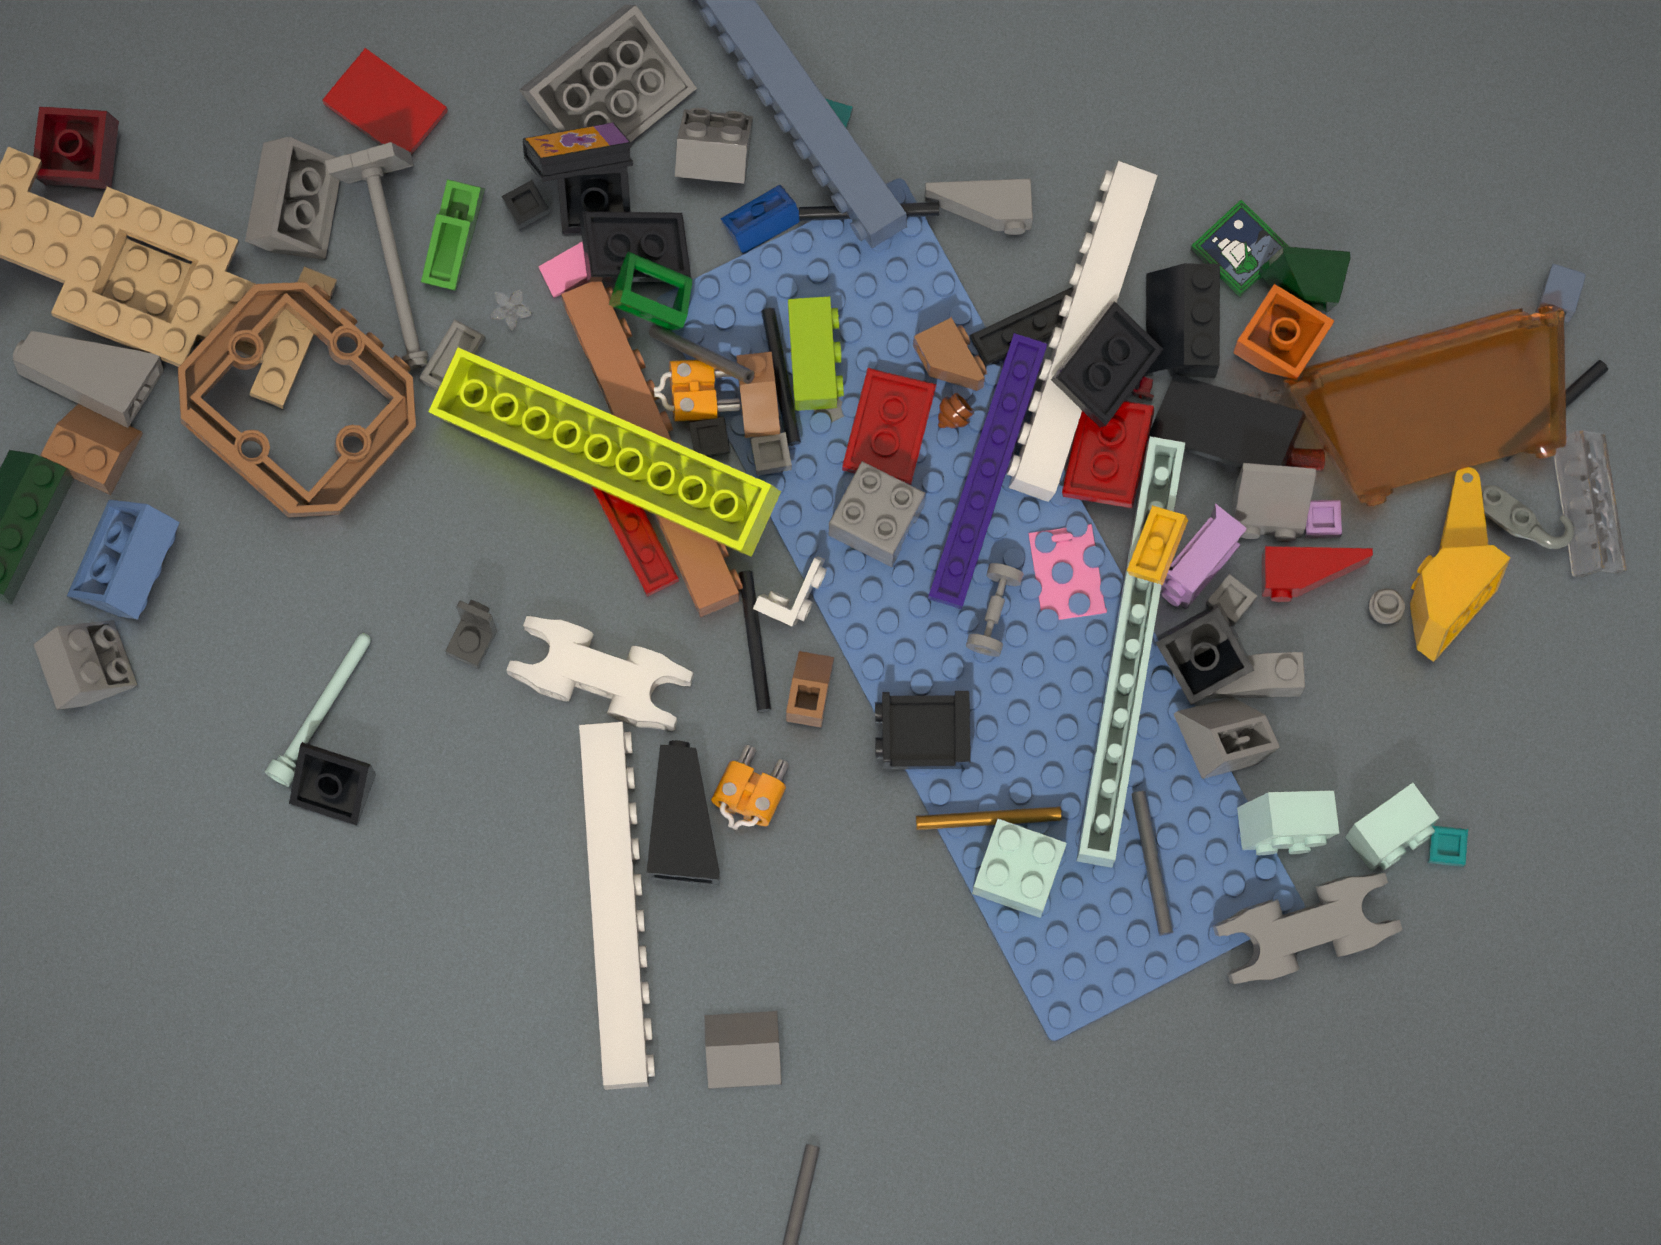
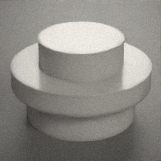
M1392 589L1378 590L1369 601L1371 616L1381 624L1397 622L1405 610L1404 599L1397 591Z

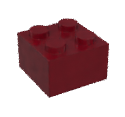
M39 106L33 157L40 159L42 165L36 179L44 185L111 188L119 121L108 111Z

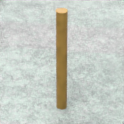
M1061 807L916 816V829L996 825L997 819L1012 824L1061 821Z

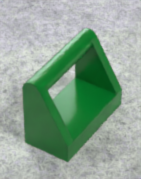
M628 252L623 261L608 305L670 331L681 329L684 327L688 315L693 279ZM634 269L678 287L673 307L670 308L632 292L631 286Z

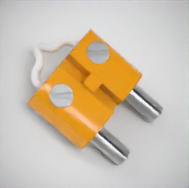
M697 359L669 361V372L663 374L660 379V385L654 387V396L661 399L665 409L673 412L674 422L717 419V412L739 411L741 408L739 398L717 400L715 378L732 376ZM668 377H670V389L672 390V406L667 403L664 394L660 393L665 387V381Z
M745 745L738 761H730L711 798L712 803L720 808L721 814L729 820L728 826L735 830L741 825L748 827L755 824L764 827L768 826L786 790V785L781 781L789 767L788 762L784 761L783 763V760L779 759L771 775L763 772L759 775L754 772V768L749 767L756 752L754 747L750 749V745ZM737 812L744 815L743 819L745 820H739L734 824V818L731 814L735 815Z

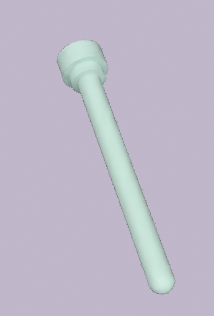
M362 633L356 638L284 755H279L276 760H271L265 773L273 780L287 787L293 782L296 768L295 763L301 743L308 744L371 643V638L368 634Z

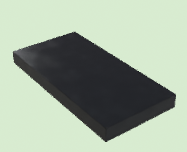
M1174 374L1150 429L1149 438L1151 436L1185 442L1184 451L1239 468H1242L1243 463L1285 466L1306 416L1300 410Z

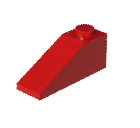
M1265 546L1262 553V597H1271V601L1274 602L1291 601L1292 597H1299L1367 565L1373 556V548Z

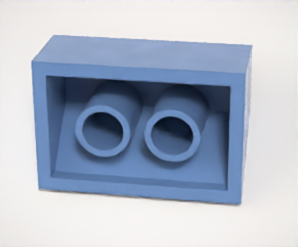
M108 500L67 597L118 617L138 620L140 613L147 605V597L152 585L161 573V565L168 548L175 541V532L180 522L148 504Z

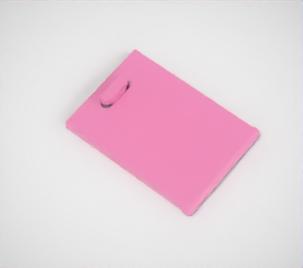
M1092 524L1088 525L1086 533L1081 537H1073L1071 533L1067 532L1066 528L1028 533L1035 578L1042 587L1039 596L1041 611L1051 609L1057 613L1059 620L1107 613L1104 596L1100 592L1101 578L1099 567L1090 568L1083 561L1084 551L1091 546H1095ZM1041 532L1053 534L1051 540L1056 542V546L1050 553H1041L1035 547V538ZM1057 563H1068L1073 569V577L1066 584H1059L1052 578V569ZM1076 593H1083L1090 600L1089 610L1083 615L1072 613L1068 606L1070 597Z

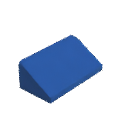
M781 185L774 187L721 218L723 225L743 254L800 222L799 210L795 201Z

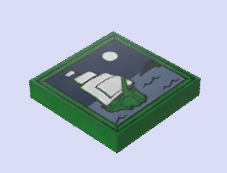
M1240 200L1191 245V250L1205 264H1220V279L1241 297L1261 278L1259 268L1283 246H1289L1252 209Z

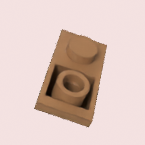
M952 317L914 336L913 347L929 377L976 391L984 387V375L987 374L984 363L978 355L973 357L967 346L970 344V339L962 325L957 327Z
M799 651L788 699L786 722L822 728L834 657Z

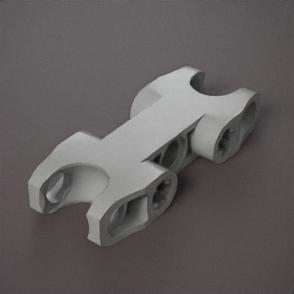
M1379 872L1363 876H1343L1315 886L1320 900L1319 904L1284 915L1282 914L1278 899L1243 908L1233 916L1213 925L1215 936H1228L1242 932L1253 943L1254 951L1252 958L1247 964L1232 969L1227 973L1229 982L1237 984L1253 980H1272L1299 970L1295 956L1296 952L1332 941L1337 957L1345 956L1374 947L1387 937L1403 930L1400 920L1393 919L1371 923L1362 912V902L1366 894L1388 883L1386 874Z

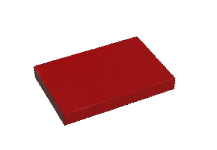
M366 48L322 99L325 106L377 144L383 145L392 142L411 152V156L448 112L445 105Z
M868 368L842 470L856 473L863 461L912 485L936 384Z
M1124 401L1108 424L1101 428L1083 411L1081 412L1062 489L1063 497L1133 508L1155 411L1153 405Z

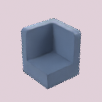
M1552 264L1546 275L1535 312L1569 323L1577 308L1586 278L1585 273Z

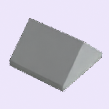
M777 1011L704 1015L708 1089L782 1085Z

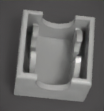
M862 461L829 522V536L893 567L912 524L916 523L925 506L926 493Z

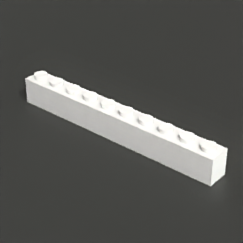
M1118 161L1112 171L1106 170L1103 175L1099 190L1104 191L1101 202H1095L1090 214L1089 221L1094 222L1091 234L1085 233L1079 248V252L1083 253L1084 256L1081 265L1075 264L1069 279V284L1074 285L1071 296L1065 295L1058 315L1064 317L1061 328L1055 327L1049 340L1048 347L1053 348L1050 360L1044 359L1039 371L1038 378L1043 380L1040 392L1036 390L1033 392L1028 405V411L1033 413L1029 424L1024 422L1020 430L1017 442L1022 444L1019 456L1013 455L1010 461L1007 475L1012 476L1008 488L1047 502L1056 493L1082 410L1051 381V378L1108 303L1113 301L1117 303L1158 176L1156 174Z
M623 722L579 725L603 1086L605 1090L648 1087V1077L655 1076L654 1055H647L646 1040H652L651 1018H644L643 1004H650L649 983L641 981V968L647 967L646 945L639 946L638 932L645 931L644 910H637L636 896L642 895L641 874H634L633 860H640L639 839L632 838L631 824H638L636 802L629 803L628 789H635L634 767H627L626 754L633 753L631 732H624Z

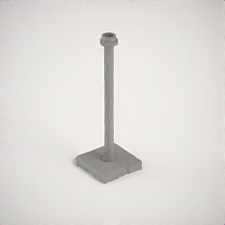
M390 142L325 160L329 175L347 184L361 180L367 181L407 355L402 356V360L411 369L424 367L427 365V358L429 356L427 351H421L380 178L384 176L383 174L414 166L411 152Z

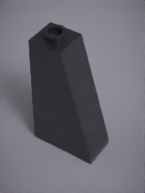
M671 740L668 745L660 744L646 871L647 878L720 886L719 866L697 749L690 747L689 742Z

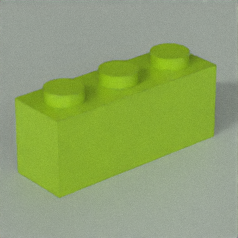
M830 296L788 299L795 411L837 408V397H844L843 375L836 376L835 363H841L840 341L833 342V329H839L838 308H831Z

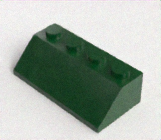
M15 450L8 451L0 467V600L12 605L74 481L73 476L66 467L36 454Z

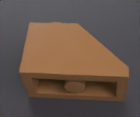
M772 352L736 355L738 364L754 372V379L751 383L746 384L738 380L745 438L780 434Z

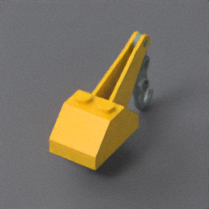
M1470 467L1460 468L1456 472L1452 483L1438 554L1435 557L1428 555L1417 570V573L1420 575L1411 586L1414 593L1410 602L1416 648L1433 662L1498 591L1510 561L1508 555L1496 546L1488 544L1485 516L1509 534L1535 541L1548 549L1563 548L1574 537V526L1565 515L1560 516V521L1565 526V533L1560 537L1551 536L1544 531L1533 511L1502 488L1495 485H1482L1478 472Z

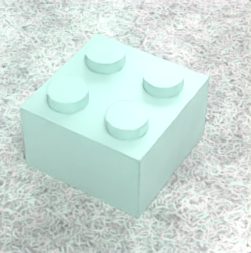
M1411 783L1356 822L1346 835V839L1371 872L1379 866L1385 871L1401 859V856L1406 853L1404 848L1408 845L1414 850L1430 838L1429 836L1435 832L1432 826L1439 817L1415 784Z
M1334 791L1268 792L1237 807L1242 850H1256V855L1278 853V849H1289V854L1308 853L1311 851L1310 847L1326 845V839L1339 834Z
M997 819L972 894L1041 918L1067 843Z

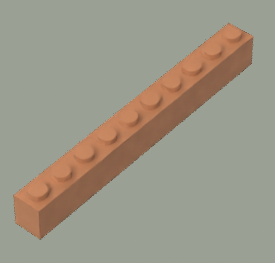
M589 282L562 293L564 308L611 415L671 440L668 433L673 431L670 419L666 411L659 413L655 401L659 399L654 396L655 385L652 380L645 381L641 372L642 369L646 368L638 348L632 350L627 340L632 337L629 326L624 317L618 320L614 310L615 307L608 305L613 293L611 286L604 288L602 282ZM655 515L699 616L703 617L739 602L738 590L742 589L743 586L735 568L729 570L724 558L729 556L726 546Z

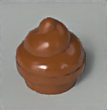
M954 393L951 397L946 396L939 405L938 426L940 428L965 427L970 423L969 418L974 414V411L958 393Z

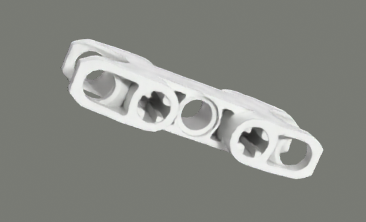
M526 616L523 624L524 630L531 635L545 640L550 646L549 653L543 661L533 665L519 661H510L506 670L509 676L525 683L540 694L561 701H569L574 687L612 699L607 714L619 721L641 728L675 730L678 722L677 717L655 707L651 702V695L655 688L664 683H674L684 687L691 686L694 678L693 672L674 663L663 654L638 646H631L626 660L589 648L594 634L581 626L563 620Z

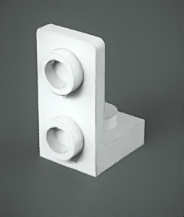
M819 556L813 559L793 606L788 605L789 598L770 591L769 596L766 594L758 596L753 609L790 626L796 625L799 620L804 622L813 603L808 600L813 587L819 589L826 575L827 569L822 567L825 559Z

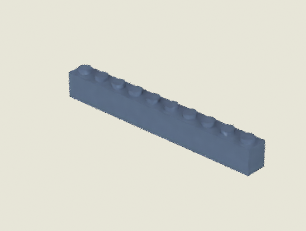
M697 0L702 7L700 13L709 27L715 25L721 35L718 37L728 54L734 52L739 59L737 65L742 75L747 80L752 78L758 86L756 93L761 102L766 107L771 105L777 113L774 117L780 129L784 133L789 131L796 140L793 142V145L799 156L803 160L808 158L813 164L812 172L818 183L822 187L827 185L832 191L831 199L837 210L841 214L847 212L853 221L850 223V226L856 237L860 241L865 239L870 247L874 248L907 227L906 212L755 0Z

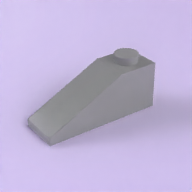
M1031 179L925 183L926 202H939L940 208L992 230L1004 231L1008 235H1018L1024 233L1025 230H1031L1033 221Z
M1303 652L1248 655L1254 671L1203 699L1300 697L1305 688Z

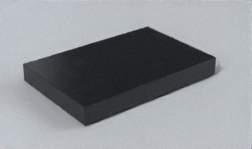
M583 211L580 214L579 220L588 282H616L628 252L691 278L682 213ZM634 269L632 282H664Z
M1113 301L1108 303L1051 378V381L1101 428L1108 424L1162 352L1163 348Z

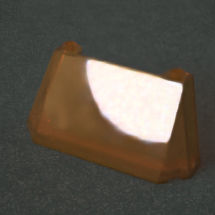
M1555 305L1540 306L1538 308L1539 313L1536 314L1523 312L1522 308L1510 309L1310 365L1302 371V378L1297 380L1292 378L1284 379V386L1298 409L1304 412L1306 422L1352 496L1360 503H1366V506L1385 503L1387 501L1386 496L1394 492L1393 488L1520 452L1535 454L1536 458H1546L1555 455L1557 448L1566 446L1564 310Z

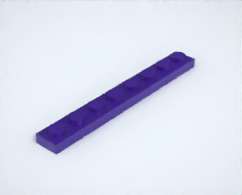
M1013 334L928 595L930 600L961 610L963 608L1047 348V343Z

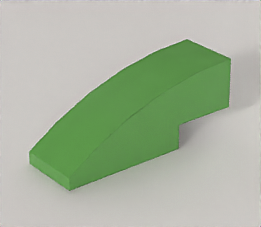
M447 179L440 212L436 214L421 282L456 290L475 231L485 188Z

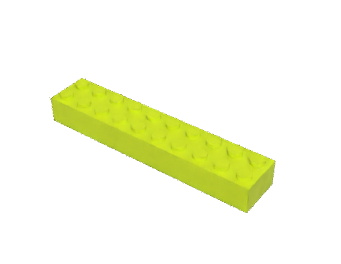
M459 347L428 411L448 423L752 557L781 494L780 490L769 483Z

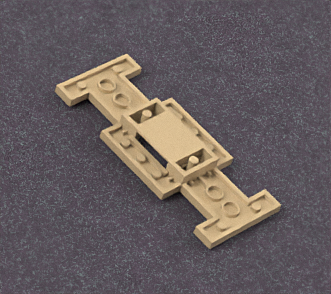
M11 147L7 148L0 163V258L64 283L51 311L53 317L135 350L160 356L162 361L179 367L191 354L196 341L199 342V339L204 340L256 284L227 272L239 244L238 239L110 187L106 188L92 218L31 193L30 189L42 165L41 160ZM127 235L190 260L192 263L188 264L127 239ZM304 266L298 282H306L311 287L316 284L331 297L337 284V279ZM286 309L260 336L264 345L263 356L260 361L262 365L250 391V396L281 409L284 408L315 335ZM241 342L235 348L237 354L247 358L253 356L256 352L255 347L249 342Z

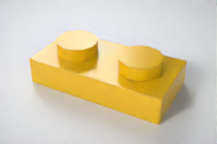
M1152 505L1127 568L1130 576L1160 585L1164 584L1188 522L1186 515Z

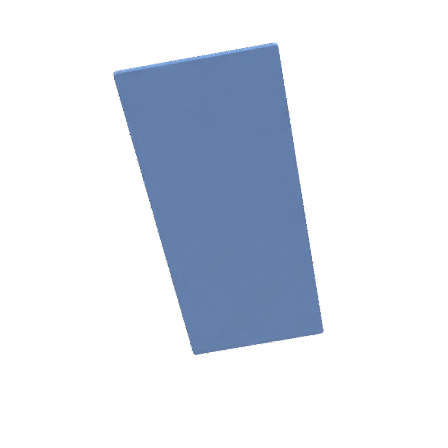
M898 178L886 184L899 203H917L903 179ZM907 217V227L874 248H871L865 239L860 241L856 237L850 226V223L853 222L851 219L810 221L693 279L688 315L684 327L672 332L737 363L736 355L769 352L761 311L766 308H775L794 403L788 299L830 296L831 308H838L839 329H833V342L840 341L841 363H835L836 376L843 375L844 397L837 398L842 401L841 410L844 417L831 423V419L826 413L819 412L815 414L814 410L795 411L801 443L788 446L792 470L757 476L751 448V438L753 437L745 438L742 407L739 411L717 412V418H725L728 440L746 474L769 483L781 491L770 518L803 580H805L815 557L819 556L825 559L822 567L827 569L826 575L819 589L813 587L811 595L874 713L875 702H882V692H890V696L954 695L955 691H969L971 761L969 769H905L928 814L1061 807V821L1015 824L1067 843L1041 918L972 894L995 825L937 829L1047 1037L1051 1041H1058L1251 940L1242 932L1228 936H1215L1212 927L1233 916L1241 909L1278 899L1282 914L1284 915L1305 908V904L1277 853L1256 855V850H1242L1237 807L1248 801L1232 772L1205 779L1201 778L1174 716L1175 712L1195 707V705L1189 703L1155 643L1157 636L1154 632L1115 862L1111 868L1076 861L1124 577L1083 502L1079 499L1063 497L1062 489L1066 476L1064 469L1056 493L1049 502L1008 488L1012 476L1007 475L1006 472L962 610L928 599L1005 361L1003 360L986 367L987 374L984 375V387L978 391L929 377L913 347L915 335L951 317L957 327L963 326L969 339L971 334L986 327L925 217ZM676 287L660 295L656 302L672 308L679 288ZM970 339V344L967 346L974 357L979 354ZM682 352V354H683V356H684V358H685L686 360H694V359H695V358H693V357H691V356H689V355H687V354H685V353ZM868 368L936 384L911 485L926 493L925 506L916 523L912 524L893 567L829 536V522L855 473L843 471L842 466ZM734 377L715 378L714 386L717 400L739 398L741 402L738 379ZM958 393L974 411V414L969 418L970 423L965 427L940 428L938 426V414L940 413L939 405L942 399ZM777 395L780 433H784L785 431ZM1028 407L1022 425L1024 422L1028 424L1030 422L1033 412L1028 411ZM1017 441L1011 459L1013 455L1019 456L1022 444ZM1092 524L1095 546H1091L1084 551L1083 561L1090 568L1099 567L1101 578L1100 592L1104 596L1107 613L1059 620L1055 611L1051 609L1041 611L1039 596L1042 587L1035 578L1028 533L1066 528L1067 532L1071 533L1073 537H1081L1086 533L1088 525ZM1050 532L1039 533L1035 538L1036 549L1041 553L1053 551L1056 546V542L1051 540L1053 534ZM991 563L1008 565L1020 570L1024 574L1020 586L1006 585L1002 598L1005 599L999 623L994 624L991 638L1003 643L1001 654L997 657L980 654L966 647L969 634L984 635L987 622L984 619L991 596H995L999 584L986 576L989 564ZM1057 563L1052 569V578L1059 584H1066L1073 577V569L1068 563ZM1076 593L1069 599V609L1076 615H1083L1089 610L1090 600L1085 594ZM1138 791L1146 792L1173 933L1160 936L1158 932L1131 796L1132 793Z

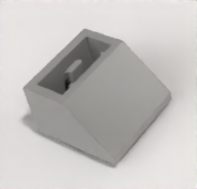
M699 107L692 108L691 110L684 109L677 137L675 177L744 184L748 167L753 116H747L739 111L716 113Z
M114 620L57 626L33 644L57 710L87 706L137 686Z
M1234 697L1174 713L1202 779L1257 765L1280 748L1266 715Z

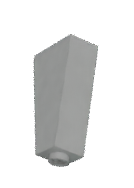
M31 331L25 341L21 340L13 352V361L19 375L127 428L164 372L160 356L153 353Z

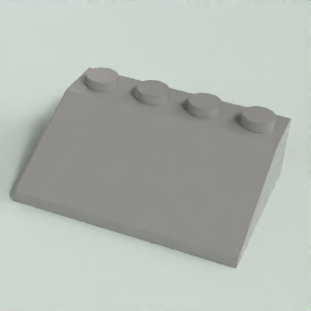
M624 5L520 88L519 91L553 133L614 122L629 141L632 142L695 91L697 87L636 5Z

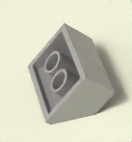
M291 137L264 142L245 242L272 253L326 259L340 180L328 174L325 160L336 157Z

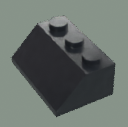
M1184 263L1146 273V332L1163 350L1147 370L1145 376L1173 377L1174 374H1178L1184 377L1216 378L1220 366V264Z

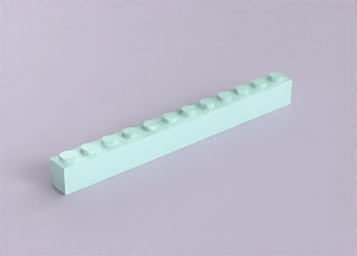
M1150 436L1146 448L1077 862L1112 868L1116 859L1161 591L1160 584L1130 576L1127 568L1152 505L1174 511L1185 442Z

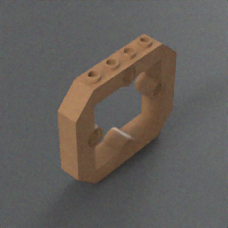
M306 282L254 284L178 367L181 424L288 518L339 515L416 428L413 377L408 373L411 370L408 364L396 355L391 358L382 350L384 344L374 334L368 332L365 335L355 326L358 322L347 310L341 308L338 311L329 303L331 297L316 284L311 287ZM285 309L328 346L329 355L335 362L340 365H350L390 401L366 429L360 425L352 424L345 426L339 431L334 445L335 453L339 459L309 492L268 457L270 444L263 433L258 430H247L241 433L203 400L232 366L241 370H249L260 363L264 349L260 336ZM343 337L351 338L356 343V350L352 353H343L338 349L337 341ZM241 342H249L255 347L256 352L249 358H242L236 353L235 348ZM349 436H355L361 440L363 448L357 453H350L344 448L343 440ZM248 441H254L260 445L262 452L256 458H248L242 453V445Z

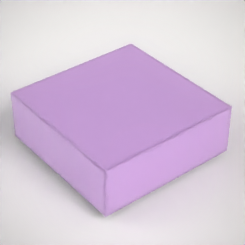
M1340 500L1311 501L1305 528V538H1340L1342 535Z

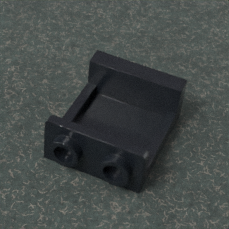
M955 691L954 695L890 696V692H882V702H875V724H882V737H875V759H882L883 769H969L971 762L969 691Z

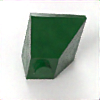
M1283 246L1259 268V275L1271 287L1276 284L1326 315L1340 301L1351 259L1350 252Z

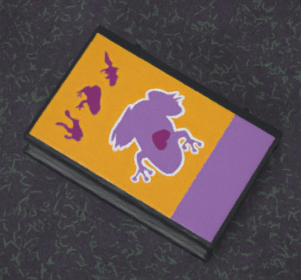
M614 122L523 138L524 159L541 182L633 166V160L630 158L632 144Z

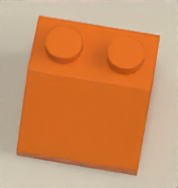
M1274 284L1237 340L1233 353L1263 372L1297 380L1334 324V320Z

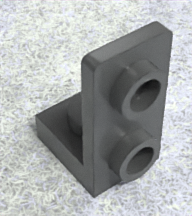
M459 600L456 608L461 620L445 652L447 655L479 669L497 633V629L492 615L488 613L490 609L487 606L474 600H470L469 604Z

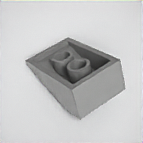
M1243 463L1233 489L1231 513L1234 519L1247 528L1241 538L1257 539L1260 538V535H1272L1275 540L1284 542L1295 541L1296 537L1301 538L1306 528L1316 469Z

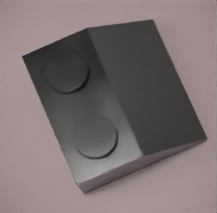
M1220 602L1156 637L1155 643L1191 705L1254 671L1242 642Z

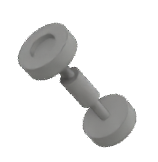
M989 564L986 576L999 584L995 596H991L984 619L987 622L984 635L969 634L966 642L968 649L988 656H1000L1003 643L991 638L994 624L999 623L1005 599L1002 598L1005 586H1020L1024 575L1023 572L1004 564Z

